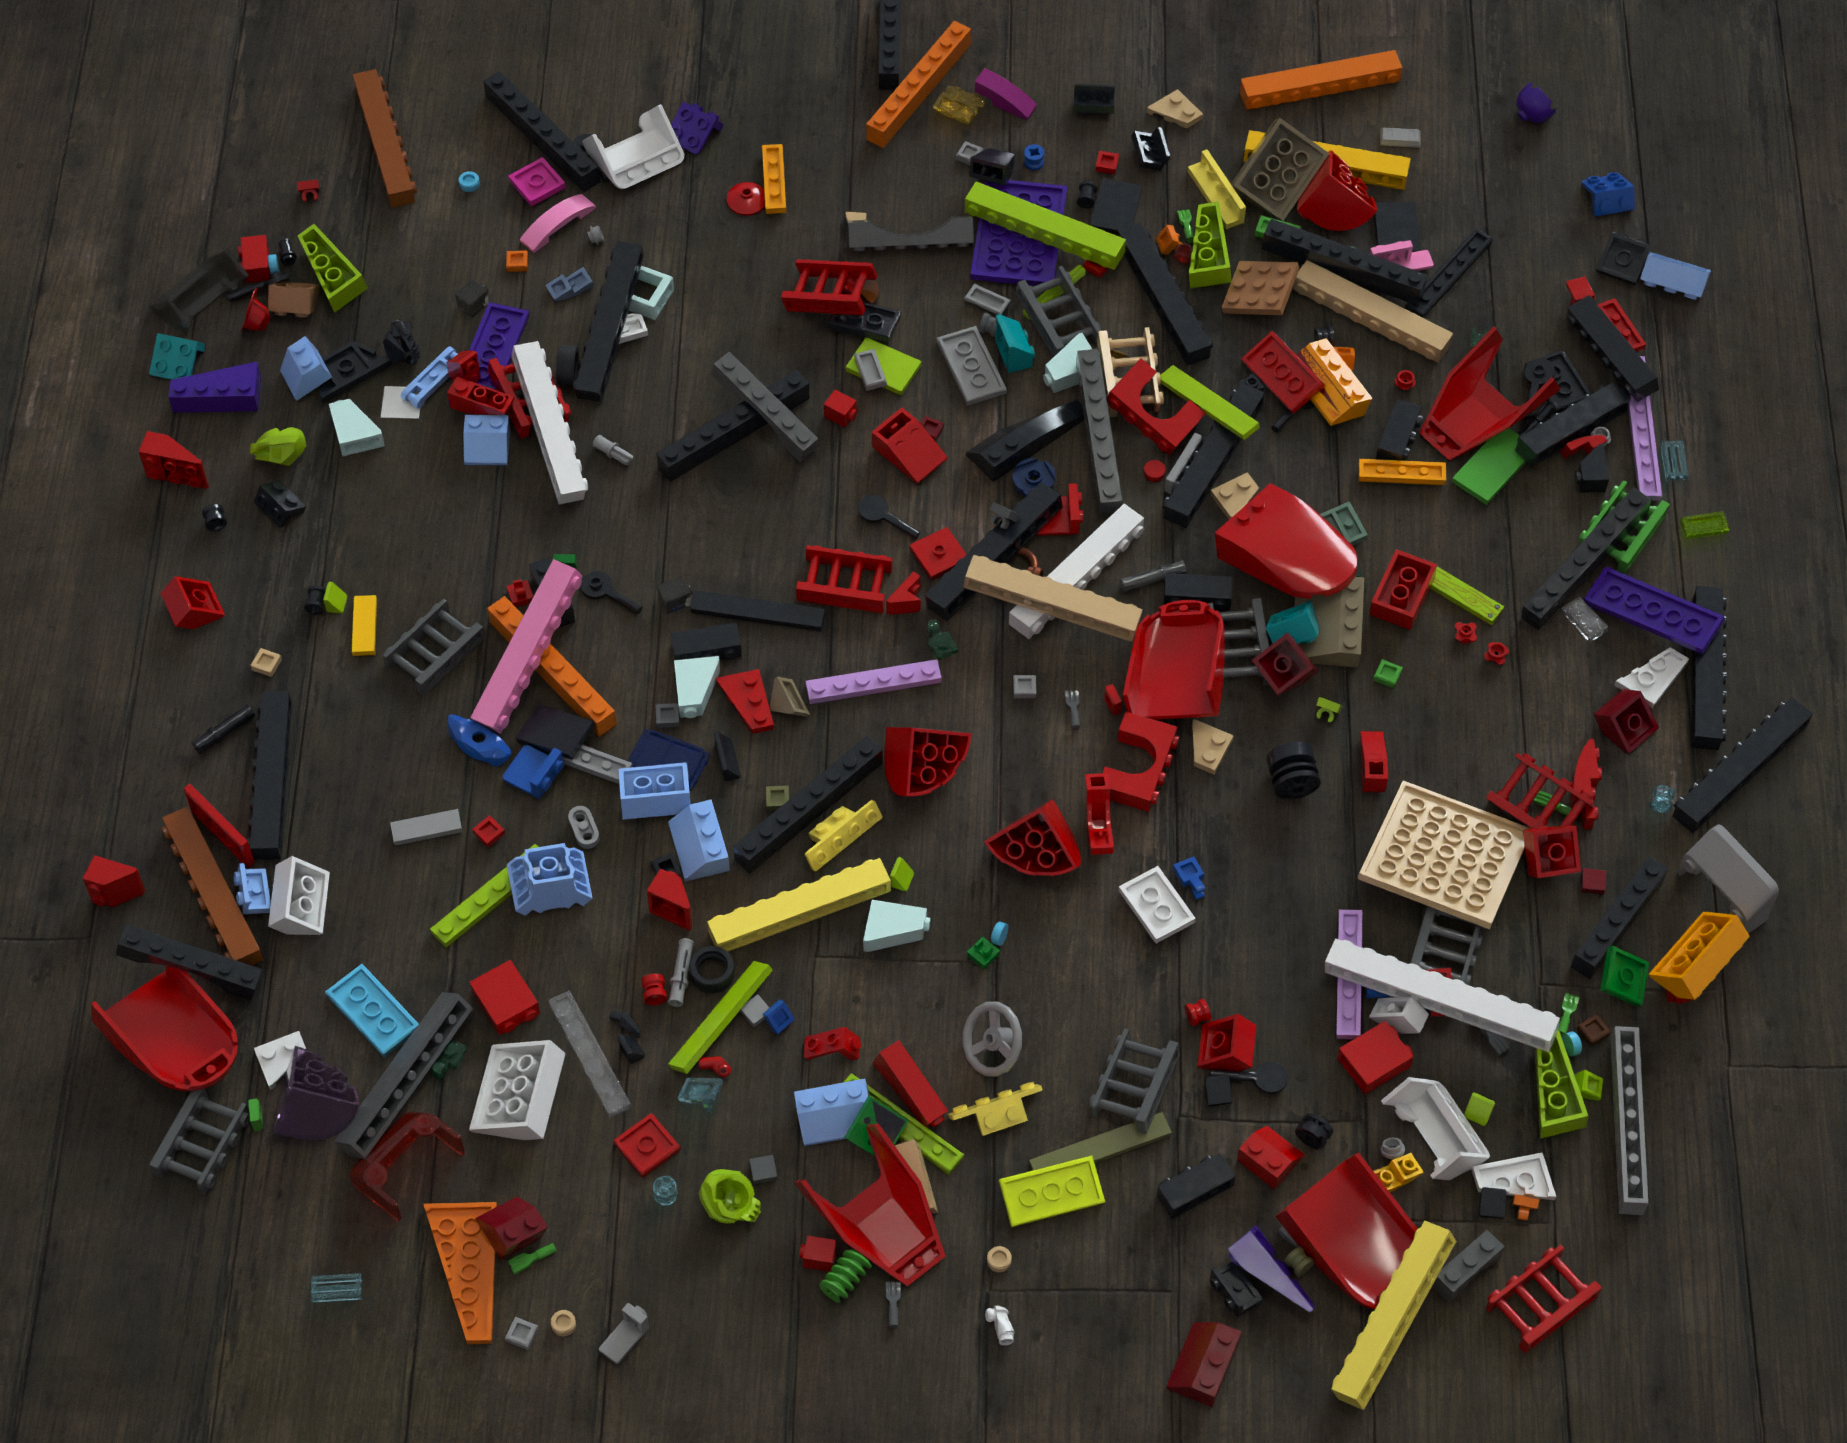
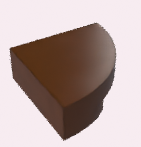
M875 280L864 286L860 297L866 303L873 305L877 303L879 297V287Z

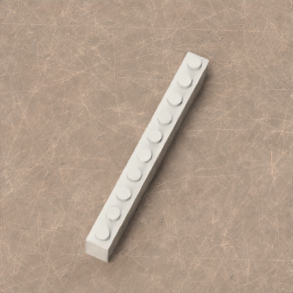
M1335 938L1325 960V973L1395 998L1413 997L1423 1008L1546 1052L1550 1051L1559 1029L1560 1018L1549 1011L1542 1012L1534 1009L1529 1004H1520L1511 1001L1506 996L1491 994L1481 987L1474 988L1466 985L1461 980H1452L1443 977L1438 972H1429L1421 969L1416 964H1407L1393 956L1378 954L1373 949L1358 947L1348 940Z

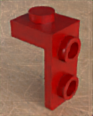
M846 1027L807 1036L804 1043V1058L810 1060L839 1052L851 1061L859 1059L861 1048L860 1037Z

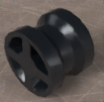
M1327 326L1326 329L1316 327L1314 329L1315 342L1327 339L1334 347L1335 333L1333 326Z
M211 504L202 510L206 529L218 531L227 525L224 509L221 505Z

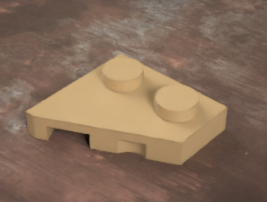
M1178 89L1147 107L1149 115L1159 114L1164 116L1165 121L1177 123L1184 128H1189L1203 119V113Z
M1247 472L1212 489L1210 495L1226 517L1231 519L1258 494L1259 487Z
M1194 719L1192 722L1194 766L1215 775L1233 741V735Z

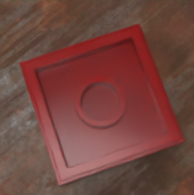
M652 1113L613 1140L616 1148L642 1178L681 1151L679 1144Z

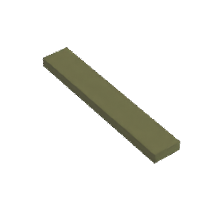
M1163 1112L1154 1115L1147 1134L1138 1132L1136 1122L1030 1159L1029 1165L1033 1171L1088 1156H1093L1094 1163H1098L1170 1137L1172 1132Z

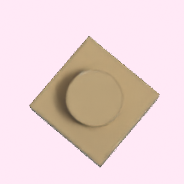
M260 648L250 666L252 671L272 677L282 658L279 654Z

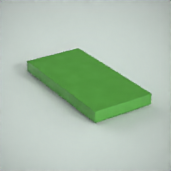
M1507 429L1489 439L1452 478V483L1487 505L1526 463L1515 451L1518 443L1517 439L1520 435L1511 429Z

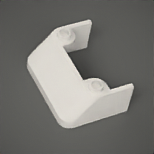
M1408 1077L1381 1100L1383 1105L1395 1106V1112L1401 1120L1414 1122L1438 1158L1434 1161V1172L1430 1175L1432 1179L1451 1180L1471 1170L1473 1166L1482 1164L1490 1157L1487 1148L1447 1089L1440 1082Z

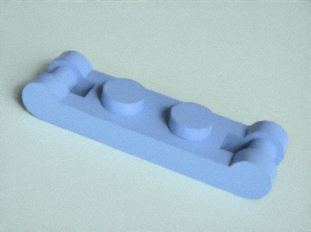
M450 346L447 347L402 391L401 398L405 401H411L414 407L421 408L425 400L450 377L446 362L457 355L456 350Z

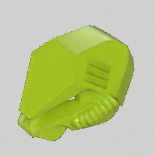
M289 427L282 431L274 428L264 433L256 443L250 445V454L255 455L256 460L290 466L306 448L305 436L297 428Z
M719 1169L712 1171L704 1179L699 1190V1197L710 1219L731 1224L737 1220L755 1222L761 1213V1203L753 1197L755 1195L753 1186H751L752 1184L748 1181V1178L740 1173L741 1171Z

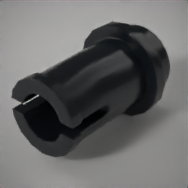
M282 239L278 242L281 252L280 261L287 266L293 265L297 256L293 252L292 242L289 239Z

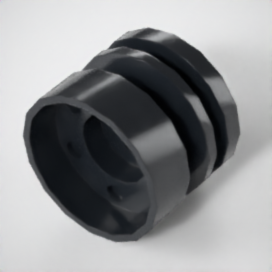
M1289 742L1275 747L1267 754L1266 761L1272 776L1271 781L1274 793L1277 797L1282 799L1301 798L1310 795L1320 787L1321 779L1315 765L1316 760L1310 744L1306 742Z

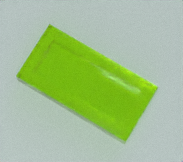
M1723 511L1681 517L1680 520L1686 539L1729 532V526Z

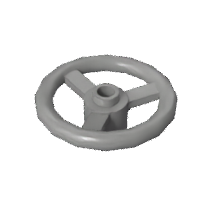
M985 1002L975 1007L966 1020L963 1029L964 1053L973 1069L986 1077H998L1008 1072L1018 1060L1022 1048L1020 1023L1010 1007L1000 1002ZM989 1011L990 1028L985 1031L983 1040L972 1046V1032L975 1023L982 1014ZM999 1013L1006 1017L1011 1029L1000 1027ZM986 1050L1000 1051L1006 1060L997 1067H987L980 1063L976 1055Z

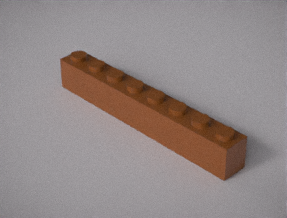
M376 69L353 74L355 89L390 206L393 208L414 203V194L417 193L415 182L410 181V178H413L411 168L405 165V163H408L406 152L400 149L403 148L401 136L396 135V133H399L397 122L391 119L394 118L392 106H387V103H390L387 91L383 92V88H385L383 77L378 76Z
M188 806L162 817L165 824L162 827V831L167 840H172L173 844L170 847L176 858L180 856L182 862L179 865L184 875L189 874L191 880H188L191 890L193 893L198 892L200 898H197L202 911L207 910L209 916H206L210 928H216L218 932L215 937L220 948L225 946L227 950L224 953L225 957L250 966L263 961L260 948Z

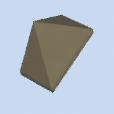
M776 677L773 684L770 711L804 717L809 716L810 713L793 680Z

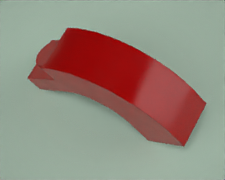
M1108 773L1085 774L1086 825L1091 855L1114 854Z

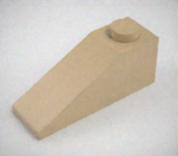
M915 1139L895 1145L921 1181L931 1212L933 1214L938 1213L920 1145Z

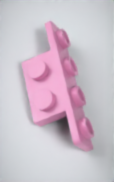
M1411 240L1370 248L1371 255L1415 271L1431 269L1434 265L1428 250L1412 252L1413 245Z

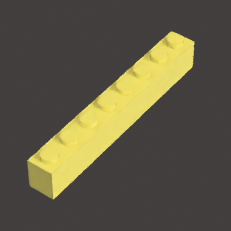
M880 858L867 860L862 865L854 868H845L840 873L832 876L826 875L816 882L802 884L791 891L780 892L775 897L767 900L761 899L753 905L739 907L726 915H717L707 921L708 932L714 946L721 947L728 952L891 891V880Z
M1424 1221L1421 1228H1418L1415 1232L1414 1240L1410 1248L1404 1252L1403 1260L1398 1269L1393 1272L1387 1289L1382 1292L1379 1304L1375 1311L1369 1315L1368 1323L1364 1331L1358 1335L1354 1349L1347 1355L1340 1374L1333 1380L1331 1389L1339 1400L1362 1410L1365 1409L1457 1242L1450 1230Z

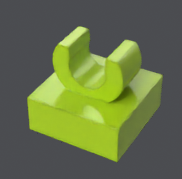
M1319 697L1316 705L1322 708L1318 710L1316 716L1320 719L1323 712H1328L1330 715L1328 722L1331 723L1334 720L1333 712L1340 714L1342 705Z

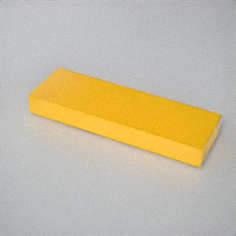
M376 595L354 596L353 656L375 655Z

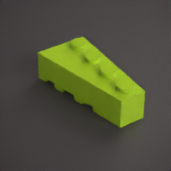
M1219 202L1198 205L1196 230L1189 268L1190 289L1231 283L1232 281Z
M315 224L298 235L304 252L334 313L368 289L362 274Z
M1558 1031L1549 1052L1534 1048L1540 1139L1587 1127L1588 1113L1563 1040Z

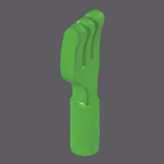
M1190 210L1177 211V216L1180 224L1184 226L1186 240L1188 243H1192L1194 235L1190 226L1192 222Z
M1539 791L1533 803L1545 807L1553 795ZM1561 803L1555 808V810L1566 816L1572 809Z
M1569 993L1565 994L1561 1007L1564 1013L1558 1029L1561 1036L1567 1033L1570 1023L1569 1017L1575 1013L1579 1001L1578 996L1570 995Z
M551 1243L532 1254L522 1253L509 1260L508 1263L513 1274L516 1275L531 1267L532 1263L536 1260L543 1259L557 1252L554 1244Z

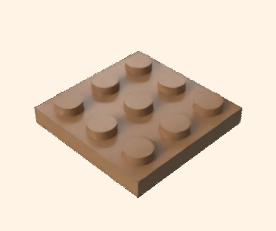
M1239 261L1222 305L1223 313L1283 315L1299 271L1298 263Z

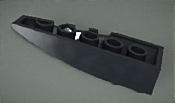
M1078 400L998 430L967 451L966 456L994 482L1015 468L1020 461L1031 457L1084 421L1083 406Z

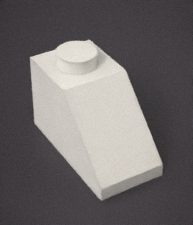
M1413 997L1378 998L1369 1018L1379 1024L1386 1021L1397 1032L1409 1034L1420 1033L1429 1014Z

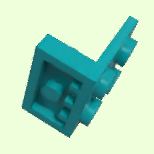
M157 333L149 374L172 380L192 376L197 351L204 352L205 343Z

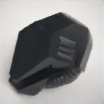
M399 319L392 322L383 339L386 354L394 363L406 362L407 364L414 365L421 357L419 345H416L412 335L411 321L402 322Z

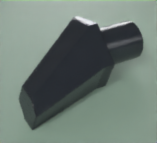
M624 1010L623 1013L611 1011L610 1020L619 1022V1026L640 1038L641 1029L627 1011Z

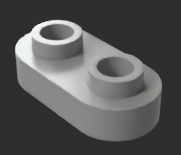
M584 806L572 808L568 818L578 845L585 849L595 847L599 843L600 837L590 810ZM584 819V821L578 822L577 820ZM586 837L592 838L590 840H585Z

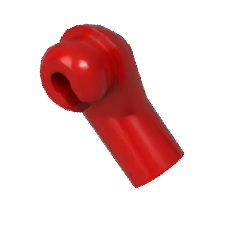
M720 1056L702 1057L699 1059L700 1070L712 1069L722 1078L728 1077L731 1074V1066Z

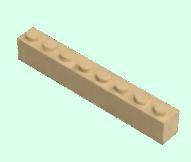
M1308 260L1298 271L1293 285V290L1297 291V293L1315 300L1318 304H1322L1336 313H1340L1354 322L1360 323L1372 331L1378 332L1390 340L1396 341L1408 349L1424 355L1427 359L1439 363L1451 347L1452 332Z
M973 555L964 581V588L1130 642L1133 641L1143 610L1133 604H1124L1111 597H1103L1089 590L1084 591L1075 588L1071 584L1059 583L1049 577H1041L1027 570L1013 568L1006 563L991 561L984 556Z

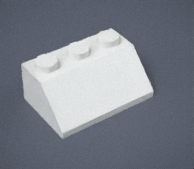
M294 856L275 866L268 927L285 934H323L330 872Z

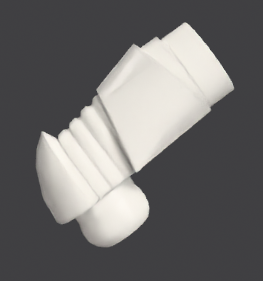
M994 1306L993 1309L988 1308L986 1310L985 1318L988 1322L994 1321L999 1344L1004 1346L1010 1345L1014 1342L1015 1331L1007 1316L1009 1311L1004 1307Z

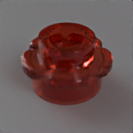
M1185 243L1179 244L1175 249L1174 258L1181 263L1189 262L1193 251L1192 247Z

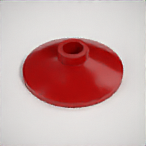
M752 182L739 183L729 190L727 205L734 213L750 216L757 214L765 208V189Z

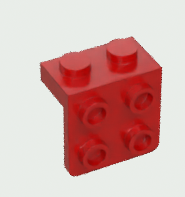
M1068 484V496H1061L1063 508L1036 535L1079 534V523H1083V510H1079V505H1082V492H1078L1077 484Z

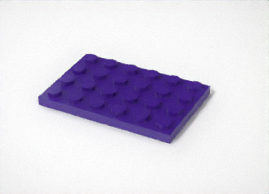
M985 180L986 186L1064 215L1067 186L1008 180L1005 185ZM979 218L971 279L1017 284L1022 280H1026L1030 286L1039 285L1055 278L1059 248L1046 245L1041 241L1028 238L1023 234L1010 231L1005 227Z

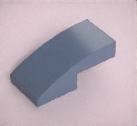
M584 267L566 278L563 274L545 286L555 302L576 296L595 286Z

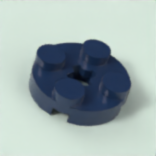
M1027 458L1015 466L1012 483L1015 490L1022 494L1023 498L1041 482L1054 489L1055 470L1049 462L1045 460L1044 462L1037 461V458ZM1031 475H1033L1034 477H1039L1035 481L1030 480Z

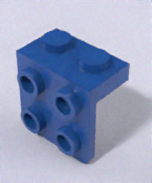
M1609 173L1604 177L1590 176L1587 180L1582 181V186L1592 194L1593 215L1601 216L1635 210L1634 185L1619 173Z
M525 745L503 774L504 782L540 799L564 767L562 751L553 748L551 753L547 755L529 745Z

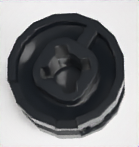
M1305 1114L1302 1118V1123L1295 1129L1296 1136L1310 1148L1316 1150L1324 1149L1327 1140L1333 1135V1128L1323 1118L1315 1114Z

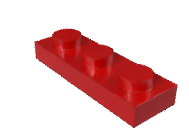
M1615 298L1597 304L1636 352L1645 349L1646 343Z

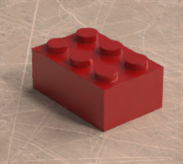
M1396 549L1372 599L1370 615L1411 630L1435 579L1437 564Z

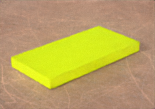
M1093 1156L999 1179L1011 1228L1105 1203Z

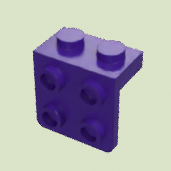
M682 102L671 126L681 147L698 155L712 129L715 128L721 131L724 124L718 121L720 118L718 115L710 111L708 114L702 112L704 108L695 103L689 105Z

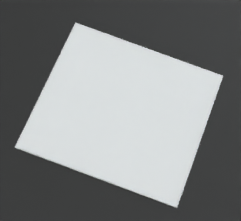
M384 387L381 417L419 418L420 408L414 407L411 401H405L401 398V393L406 387Z

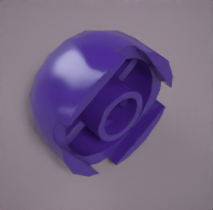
M1528 83L1517 96L1516 106L1519 110L1517 114L1524 122L1528 120L1535 124L1543 123L1556 113V109H1551L1550 105L1553 103L1540 88L1536 87L1533 89L1531 87L1533 84Z

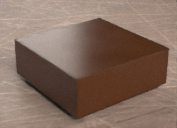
M1597 1014L1577 1026V1030L1590 1046L1595 1045L1611 1034L1609 1028Z

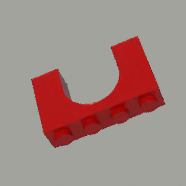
M1140 358L1106 397L1107 403L1113 410H1117L1123 415L1128 423L1137 427L1143 436L1150 438L1161 451L1166 452L1170 456L1206 413L1189 400L1175 416L1169 419H1158L1149 415L1141 404L1140 393L1152 380L1157 371Z
M1125 712L1118 732V741L1144 749L1152 756L1154 764L1149 770L1139 774H1129L1104 767L1103 773H1108L1110 801L1147 812L1150 811L1152 804L1156 805L1159 797L1158 786H1163L1166 778V773L1163 772L1165 767L1169 768L1172 762L1173 755L1170 753L1172 749L1177 748L1180 736H1176L1177 726Z

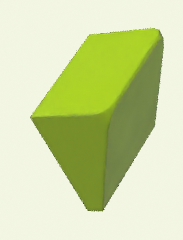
M333 582L327 584L323 599L327 612L343 613L347 600L346 593Z
M901 857L897 858L890 874L891 887L907 891L914 872Z
M1587 1070L1574 1074L1582 1098L1596 1101L1601 1100L1603 1078Z
M1474 1092L1464 1116L1471 1121L1485 1126L1492 1114L1495 1102Z

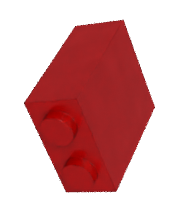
M511 960L469 982L473 996L498 1035L513 1031L517 1025L533 1020L540 1013L538 1001Z
M1386 1021L1340 1047L1337 1056L1338 1061L1365 1095L1410 1068L1414 1058L1411 1048L1407 1044H1403L1397 1030L1393 1026L1390 1027Z

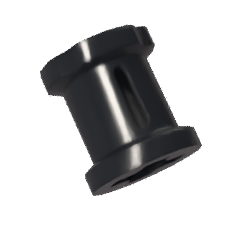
M1083 181L1079 185L1080 196H1078L1077 204L1082 208L1089 209L1095 204L1094 194L1097 192V185L1091 181Z
M315 585L308 588L309 598L308 602L304 605L305 611L315 615L324 612L323 599L326 592L324 587Z

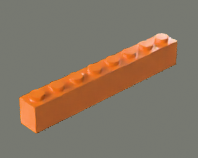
M953 21L867 122L866 138L868 141L882 148L888 144L970 47L971 28Z
M1396 50L1241 78L1239 92L1246 110L1258 109L1270 105L1399 82L1401 80L1402 65Z
M504 596L489 606L487 610L490 623L510 643L524 615ZM550 644L544 650L540 658V664L535 671L579 717L592 720L595 724L593 731L598 737L602 736L617 725L615 710Z

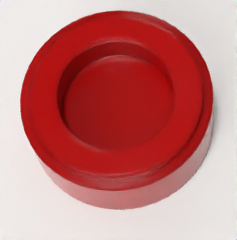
M1151 460L1145 464L1144 476L1147 480L1158 482L1165 477L1166 467L1161 461Z

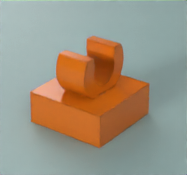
M1166 225L1156 237L1161 254L1168 255L1173 249L1179 250L1183 245L1178 239L1180 235L1175 232L1172 225Z
M1515 1194L1511 1206L1519 1207L1517 1219L1527 1221L1529 1210L1536 1211L1538 1209L1539 1199Z

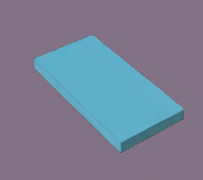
M363 964L359 965L325 991L326 996L384 1058L406 1042L419 1025Z

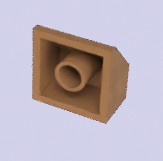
M278 281L269 285L268 311H274V315L279 316L295 313L296 317H308V314L315 311L320 284Z

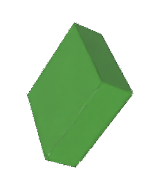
M1382 659L1373 681L1394 688L1403 667Z
M257 1098L250 1099L248 1101L251 1125L254 1131H261L263 1129V1119L259 1100Z

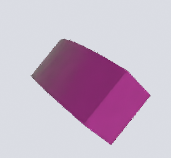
M986 68L983 69L975 80V93L992 99V105L1025 120H1028L1037 108V104L1021 89Z

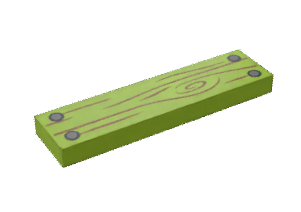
M1437 567L1436 576L1430 589L1492 626L1504 611V606Z

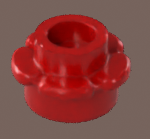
M1403 370L1397 375L1395 384L1402 390H1409V388H1413L1416 384L1415 376L1411 371Z

